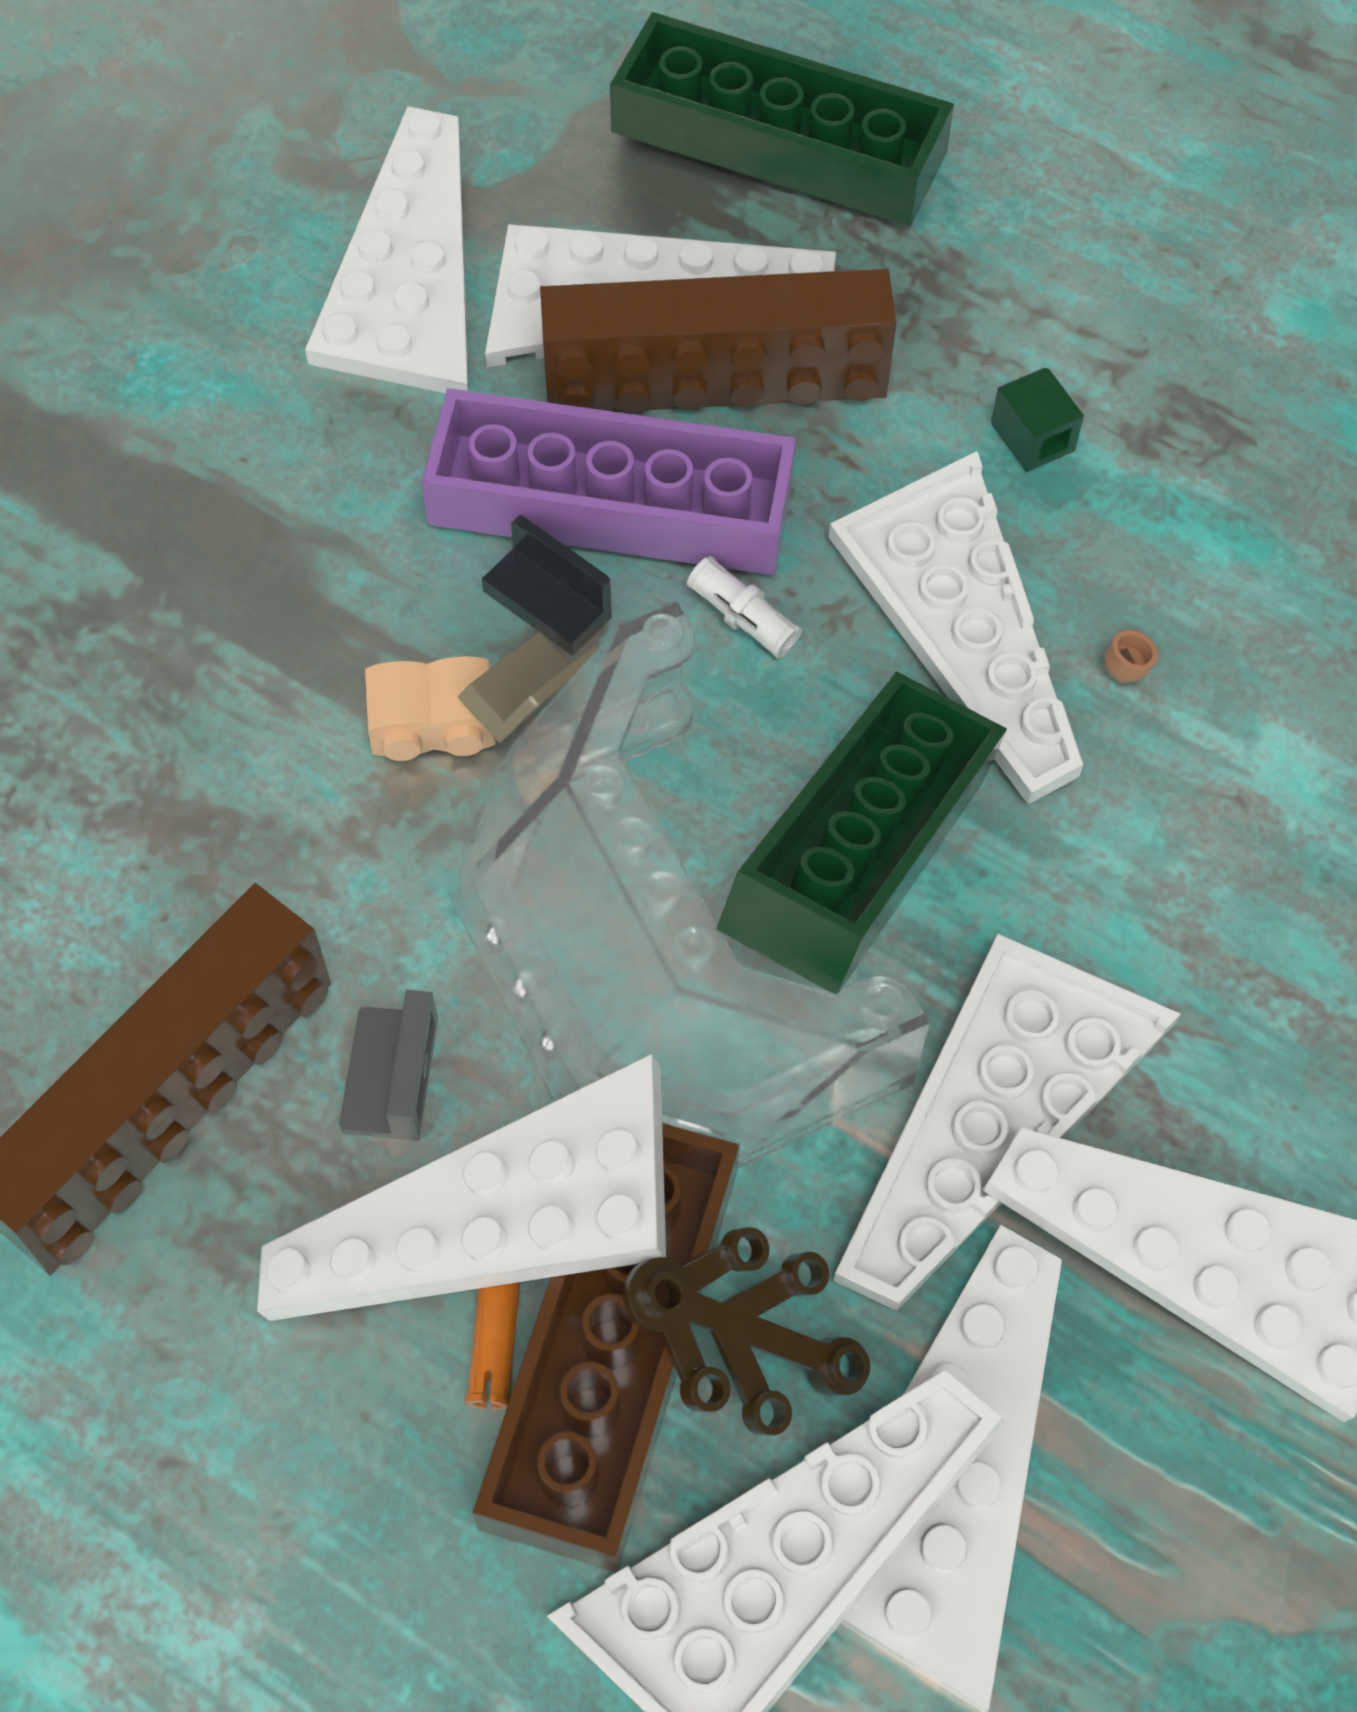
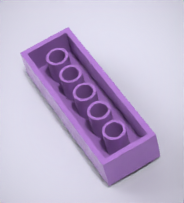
M447 388L421 482L428 525L512 537L511 522L519 515H523L564 545L698 564L704 558L712 556L726 569L776 576L793 483L796 437Z

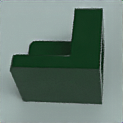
M1042 368L998 387L991 423L1027 473L1075 452L1084 415L1050 369Z

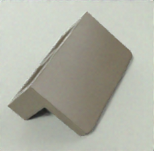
M539 631L470 683L459 694L458 698L500 744L566 691L604 653L595 644L569 664Z

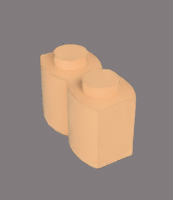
M461 656L444 658L428 664L414 661H393L365 668L368 733L372 754L386 756L395 761H406L431 750L445 751L456 756H469L478 753L481 749L496 745L495 738L458 698L459 694L470 683L489 670V659Z

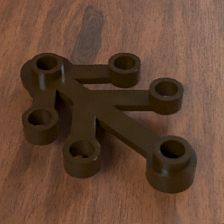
M746 1227L729 1231L723 1237L720 1245L683 1265L664 1257L651 1258L639 1263L629 1274L624 1287L623 1299L625 1307L631 1318L640 1327L660 1332L681 1380V1399L690 1410L695 1412H715L720 1410L728 1402L731 1389L729 1379L722 1370L716 1367H706L689 1323L711 1331L743 1403V1422L747 1429L754 1434L778 1435L784 1432L792 1419V1407L784 1394L769 1389L752 1348L806 1368L813 1387L825 1395H851L858 1392L866 1383L870 1374V1359L865 1349L856 1340L839 1337L818 1341L758 1317L793 1296H809L822 1292L829 1281V1268L821 1255L815 1252L792 1254L784 1260L781 1269L722 1302L699 1294L697 1291L731 1270L735 1272L754 1271L760 1269L766 1263L769 1257V1243L766 1236L756 1228ZM742 1237L751 1246V1256L747 1262H744L738 1254V1243ZM802 1262L808 1265L811 1272V1280L807 1286L801 1283L798 1276V1270ZM661 1281L667 1285L669 1290V1302L665 1308L658 1304L655 1297L656 1287ZM844 1354H846L849 1361L847 1379L840 1371V1360ZM704 1376L709 1379L712 1385V1395L706 1403L700 1399L698 1394V1384ZM765 1400L771 1403L774 1411L773 1419L768 1426L762 1422L760 1417V1409Z

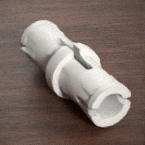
M712 556L700 561L691 572L687 580V586L725 615V623L734 630L743 629L777 659L785 656L798 641L802 633L800 626L794 624L765 601V593L756 585H745Z

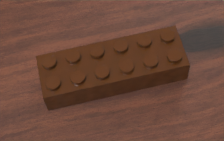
M889 268L540 286L547 402L612 412L637 413L643 410L680 408L694 410L700 407L737 405L751 407L757 404L793 402L808 404L814 401L850 399L864 401L870 398H887L897 324Z
M254 883L0 1137V1233L49 1276L61 1265L71 1264L78 1259L89 1246L93 1236L92 1232L111 1213L116 1214L127 1208L138 1195L142 1186L141 1181L160 1162L166 1163L176 1157L186 1145L190 1136V1130L208 1112L215 1113L223 1108L233 1096L240 1078L254 1064L260 1065L269 1060L278 1050L283 1040V1034L300 1016L307 1017L314 1013L323 1003L328 993V987L332 983L315 929L257 883Z
M662 1123L666 1258L683 1265L716 1246L738 1172L740 1144ZM638 1264L550 1277L472 1512L479 1531L615 1573L618 1572L677 1376L676 1368L660 1332L640 1327L631 1318L625 1307L623 1299L624 1287L629 1274ZM661 1281L656 1287L655 1297L658 1304L665 1308L669 1302V1290L667 1285Z

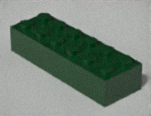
M651 12L610 83L611 132L908 226L912 225L947 153L954 103L656 12Z
M896 671L737 871L716 929L797 973L808 981L838 995L982 785L1007 728Z

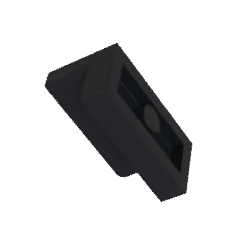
M519 515L511 522L513 549L482 578L483 592L573 656L612 618L610 578L523 515Z

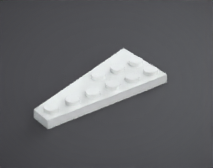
M407 106L306 346L305 352L308 365L445 394L447 388L469 391L461 193V147L458 116Z
M508 224L485 351L486 367L506 365V357L534 352L536 359L544 358L540 286L834 271L836 252Z
M978 451L830 523L828 538L947 697L1007 728L994 760L1029 805L1080 777L1083 762L1063 703L1057 700L1049 676L1050 665L1044 647H1039L1033 629L1034 617L1009 543L1003 540L996 519L997 508L992 493L988 494L982 477L983 466Z
M997 934L835 1272L834 1282L897 1311L1001 1204L1000 1201L982 1189L1021 1127L1064 1139L1176 1024L1180 1013Z
M650 1054L263 1245L261 1250L257 1312L267 1320L274 1321L639 1264L651 1258H666L661 1066L655 1057Z
M1021 1127L982 1190L1343 1423L1355 1417L1357 1413V1220Z
M1000 1225L904 1394L946 1369L1003 1417L1005 1423L841 1622L847 1628L981 1712H988L990 1707L1062 1259L1003 1225Z
M945 1369L870 1415L869 1421L830 1445L827 1442L804 1456L806 1460L773 1480L769 1478L670 1539L671 1543L633 1567L626 1566L605 1579V1584L573 1604L568 1602L547 1615V1617L644 1712H768L1005 1423L1004 1419Z

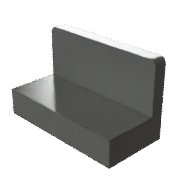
M406 990L403 1010L375 1007L360 1008L339 1122L341 1131L344 1134L419 1141L438 1023L433 992Z

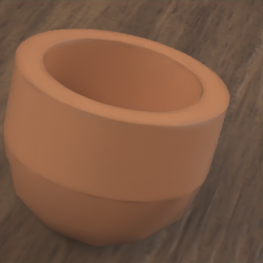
M1135 630L1120 631L1114 636L1106 649L1104 657L1105 669L1117 682H1138L1149 674L1157 662L1158 651L1154 642L1145 634Z

